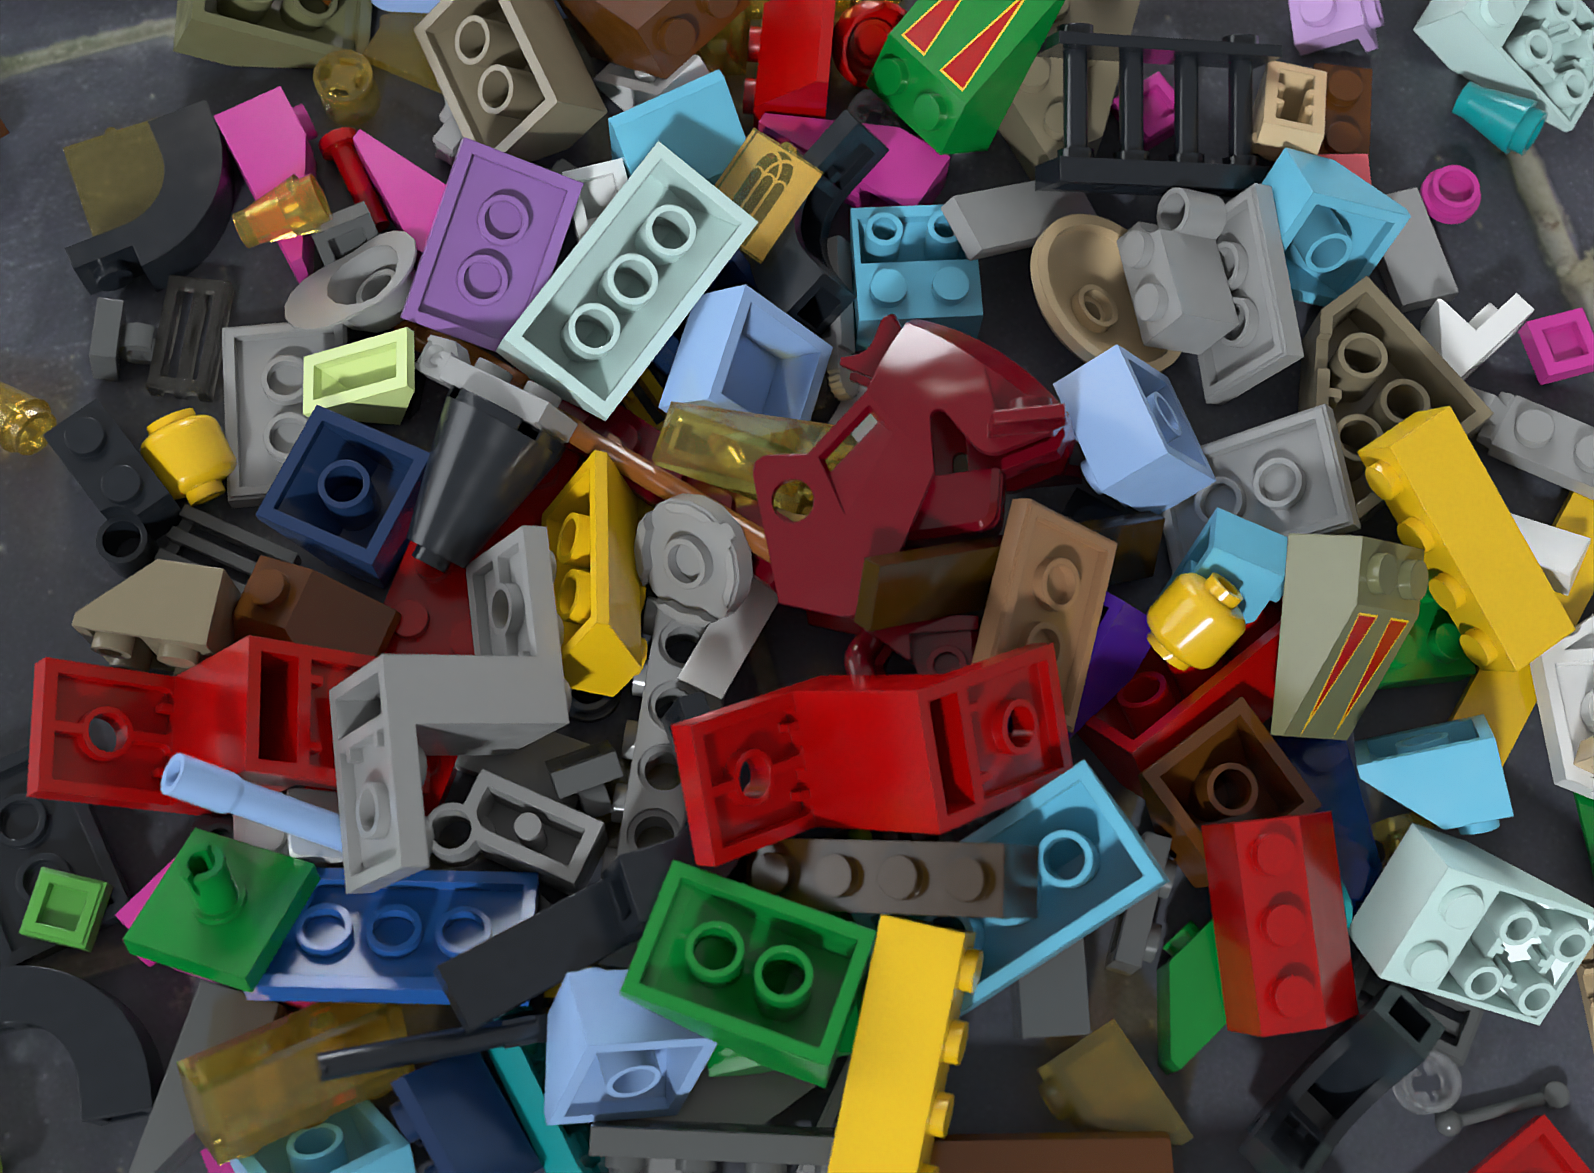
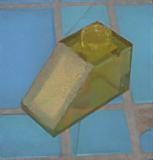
M1115 1019L1105 1023L1090 1035H1087L1037 1069L1044 1080L1043 1083L1038 1085V1090L1046 1105L1058 1120L1062 1121L1068 1117L1075 1128L1093 1132L1168 1131L1171 1139V1148L1183 1145L1193 1138Z

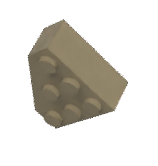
M1065 0L1047 37L1056 33L1057 26L1066 23L1092 24L1094 26V33L1131 35L1140 0ZM1036 56L998 128L1031 181L1035 180V166L1057 158V150L1063 148V58ZM1088 60V148L1094 149V158H1096L1119 79L1118 61Z
M1365 276L1321 309L1302 340L1304 357L1301 358L1298 412L1322 404H1326L1333 409L1360 526L1387 506V504L1370 488L1365 477L1366 467L1357 453L1358 450L1415 412L1451 406L1469 440L1494 414L1368 276Z

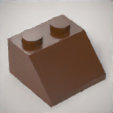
M1243 697L1234 700L1138 774L1155 834L1172 838L1169 854L1177 861V865L1194 888L1209 886L1201 825L1312 813L1322 805Z

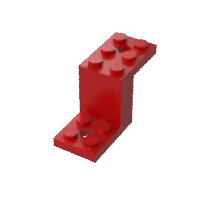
M251 635L177 676L45 657L35 663L27 797L196 816L210 815L214 818H221L230 814L217 813L162 793L161 781L164 770L171 758L177 753H182L235 772L243 780L277 792H281L294 785L337 790L329 690L377 657ZM93 719L104 720L114 729L116 745L112 752L100 750L90 739L89 725ZM426 756L427 771L422 785L423 797L430 794V756Z
M1031 643L945 674L821 675L671 725L696 865L716 867L814 827L942 834L1029 797L1073 767L1054 643ZM1011 714L1013 732L1008 734L1007 723ZM746 760L751 771V781L742 791L739 783V773L741 766Z

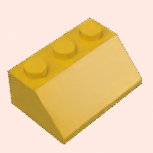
M599 450L592 452L543 512L542 526L547 527L549 550L553 552L557 565L553 586L556 612L561 617L564 626V639L561 646L564 679L569 683L570 689L614 697L634 676L640 674L645 665L647 642L645 638L641 637V611L645 603L646 587L642 585L636 571L634 541L639 524L638 499L607 452Z

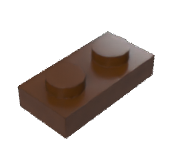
M1314 63L1312 69L1327 72L1325 134L1318 154H1368L1370 163L1372 69Z

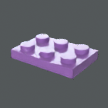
M466 137L462 138L400 318L497 353L496 349L504 336L551 278L584 183Z

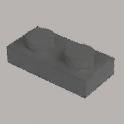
M1147 831L1141 838L1170 882L1116 917L1104 969L1126 976H1131L1142 967L1143 961L1152 963L1162 931L1161 924L1152 922L1158 897L1168 898L1177 869V861L1168 859L1172 838Z

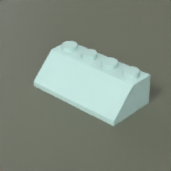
M658 141L504 336L496 352L538 385L550 390L563 400L606 421L751 233L758 221Z

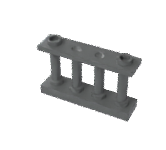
M646 1119L593 1122L591 1125L589 1156H605V1166L612 1168L611 1173H640V1169L647 1168V1158L675 1159V1169L682 1171V1173L717 1171V1161L745 1162L746 1173H787V1164L815 1165V1173H827L836 1128Z

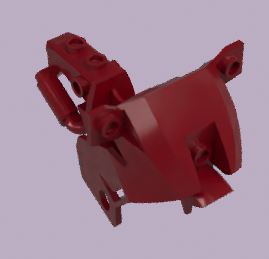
M888 314L881 320L873 342L865 351L857 355L841 357L840 359L841 367L853 371L850 373V381L867 388L866 392L808 453L769 454L760 457L753 465V480L778 601L782 605L805 609L810 626L856 635L848 645L844 656L847 675H888L886 666L894 652L914 665L918 674H945L972 664L982 623L981 619L978 616L952 615L874 631L865 629L854 622L864 558L998 536L1004 524L1006 494H1016L1033 488L1083 484L1080 466L1069 464L1076 440L1065 403L1060 404L1026 370L998 350L958 330L920 319L906 322L902 328L896 315ZM871 413L878 423L830 472L825 460ZM958 455H966L969 471L955 473L954 459ZM792 481H799L809 486L814 498L813 507L809 515L797 522H788L781 519L774 507V498L778 489Z

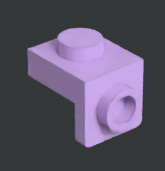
M1288 0L1294 45L1301 56L1355 39H1359L1366 52L1378 49L1375 28L1384 25L1380 0Z

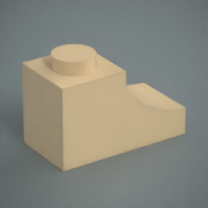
M1278 61L1267 63L1253 106V153L1276 162L1285 147L1318 155L1325 134L1327 72Z

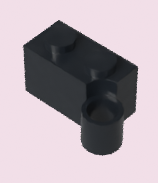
M96 398L44 433L43 437L107 519L100 526L96 535V547L99 554L118 575L129 578L155 561L154 558L160 549L156 540L169 532L172 526L176 527L182 520L179 515L181 508ZM130 538H141L138 548L132 554L126 557H116L118 547L124 541Z

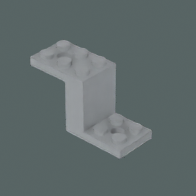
M522 525L466 566L475 655L382 654L329 690L346 894L373 893L429 867L428 857L433 848V828L429 818L424 816L422 785L427 771L426 756L509 755L569 724L568 713L571 707V689L567 680L564 679L561 656L564 626L561 617L556 612L553 583L556 577L557 565L553 552L549 550L547 527Z

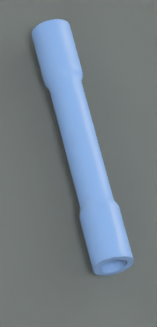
M182 753L175 754L164 770L161 790L165 795L217 813H231L342 852L340 817L338 813L243 780L235 772Z

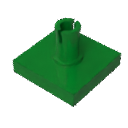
M195 828L123 937V941L132 955L253 993L321 879L313 863Z

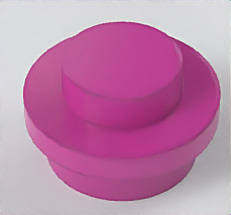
M1449 165L1434 170L1426 177L1420 188V195L1428 215L1445 224H1458L1468 220L1479 207L1481 200L1480 185L1477 177L1467 168L1458 165Z

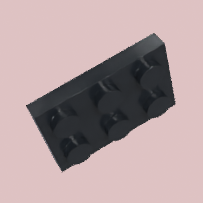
M30 745L0 759V963L2 967L30 966L67 948V946L27 937L19 933L41 867L107 882L113 886L98 933L121 922L115 914L132 899L93 804L27 797Z

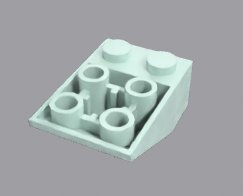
M1431 0L1413 29L1449 69L1482 87L1538 101L1537 108L1548 113L1546 122L1564 132L1573 130L1594 94V13L1582 0Z
M1412 823L1353 918L1348 934L1379 978L1540 1025L1594 944V908L1465 840Z

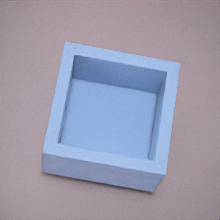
M746 284L705 293L690 311L658 408L746 465H754L764 455L800 454L833 347Z

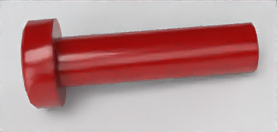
M352 127L334 129L320 139L318 148L323 159L335 161L354 204L365 202L379 233L388 228L390 222L356 152L353 137L357 131Z

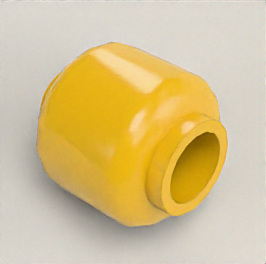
M186 408L168 414L146 427L149 436L142 442L140 454L174 500L187 498L190 506L194 507L213 500L226 492L222 481L227 479V476L234 471L237 463L223 431L214 417L202 414L196 415L193 408Z
M1192 572L1181 574L1147 611V624L1151 630L1147 634V640L1165 661L1179 670L1185 671L1190 666L1197 669L1210 668L1216 664L1245 631V618L1237 606L1243 600V596L1231 582L1218 573L1213 572L1208 579Z

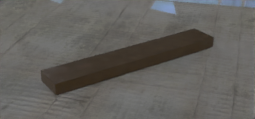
M1143 511L1077 522L1118 543L1108 585L1153 577L1166 518L1151 511ZM1003 535L865 557L854 622L869 631L985 609Z

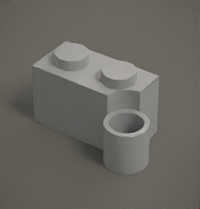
M1173 187L1164 194L1158 205L1157 225L1138 221L1116 241L1144 346L1200 355L1240 324L1216 239L1223 231L1227 217L1226 205L1223 199L1217 195Z
M481 769L464 804L455 802L445 803L433 809L428 816L433 828L432 851L437 859L445 865L452 867L467 866L475 861L482 852L485 858L516 872L538 873L539 882L570 896L588 886L609 842L604 822L484 769ZM453 822H464L471 826L470 837L463 845L452 849L439 846V835L447 825Z

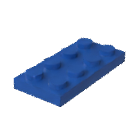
M316 868L321 880L253 993L244 991L246 1000L451 1005L433 970L445 961L535 915L538 910L539 875L533 872L421 870L373 893L346 894L344 868ZM529 1001L520 1006H529Z

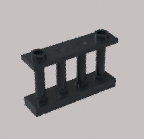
M1089 23L1061 24L1056 27V33L1045 38L1037 57L1063 58V148L1057 150V158L1035 166V191L1164 196L1171 188L1180 187L1217 195L1222 199H1233L1252 184H1261L1273 167L1259 166V157L1253 156V69L1282 58V45L1259 44V37L1254 34H1233L1223 37L1222 41L1094 33V26ZM1088 60L1119 62V151L1113 153V159L1094 158V149L1088 148ZM1143 63L1174 65V154L1168 156V161H1151L1150 152L1144 150ZM1198 66L1228 68V157L1222 158V164L1205 163V154L1199 153Z

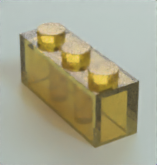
M318 1002L176 1062L195 1133L217 1164L220 1166L233 1159L249 1157L273 1141L300 1129L316 1127L325 1122L329 1116L362 1101L380 1098L393 1089L391 1085L393 1081L415 1071L413 1064L320 1082L317 1074L316 1053L408 1036L401 1006L398 1003Z

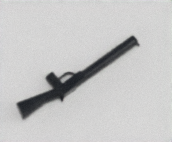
M555 998L547 999L541 1009L500 1016L497 1020H492L469 1034H466L464 1028L459 1026L316 1053V1069L319 1081L325 1082L502 1047L507 1049L538 1042H547L548 1012Z

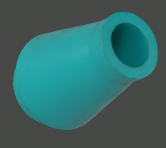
M1472 81L1464 87L1452 110L1453 114L1467 121L1505 154L1512 150L1522 156L1531 148L1548 117L1547 112L1537 108L1538 101L1482 87Z

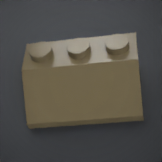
M441 0L413 29L463 138L466 137L522 160L533 162L569 149L608 112L554 0Z

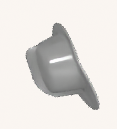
M393 230L375 236L352 253L319 269L304 279L291 292L284 306L285 319L293 328L307 332L326 330L341 323L352 330L373 333L393 328L404 320L400 316L416 273L414 268L418 253L416 241L404 231Z

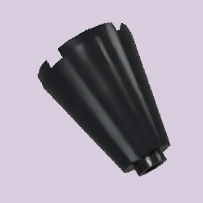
M452 385L444 401L406 536L407 539L417 544L411 556L445 574L452 563L464 569L561 460L567 449L566 446L543 430H540L538 436L531 433L533 429L522 422L523 418L464 388L460 390Z

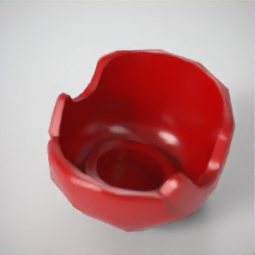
M864 0L844 11L833 27L831 49L834 65L844 79L855 87L870 90L865 84L889 33L906 15L907 11L886 0Z

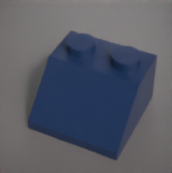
M316 405L255 515L260 521L327 565L385 590L410 542L406 536L430 452Z

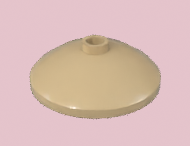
M1090 214L1067 215L1053 222L1035 242L1030 262L1034 295L1041 314L1052 332L1071 353L1084 363L1091 361L1118 344L1162 373L1177 360L1181 352L1143 345L1116 242L1128 230L1108 219Z

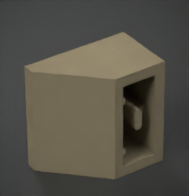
M156 559L75 612L72 627L91 645L90 649L93 652L100 654L109 662V667L149 672L151 668L174 672L173 676H177L234 644L233 611L242 594L223 568Z

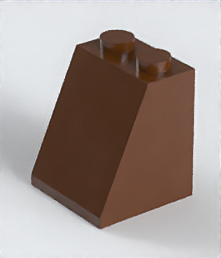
M557 0L591 57L662 79H667L751 5L749 0Z

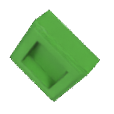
M41 867L19 933L27 937L92 952L113 886L107 882Z

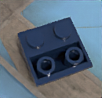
M482 1051L438 1060L403 1075L391 1083L399 1098V1101L389 1106L396 1123L410 1144L415 1141L419 1148L425 1145L434 1162L424 1169V1173H545L544 1167L535 1152L523 1124Z

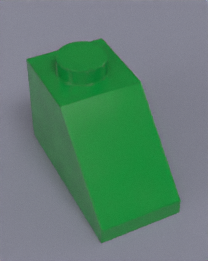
M1213 918L1200 928L1190 920L1162 947L1171 956L1157 969L1158 1066L1166 1075L1172 1074L1185 1066L1226 1025Z

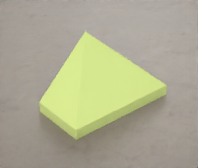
M405 327L304 356L303 415L310 417L315 406L319 405L357 422L401 424L415 391L413 330Z

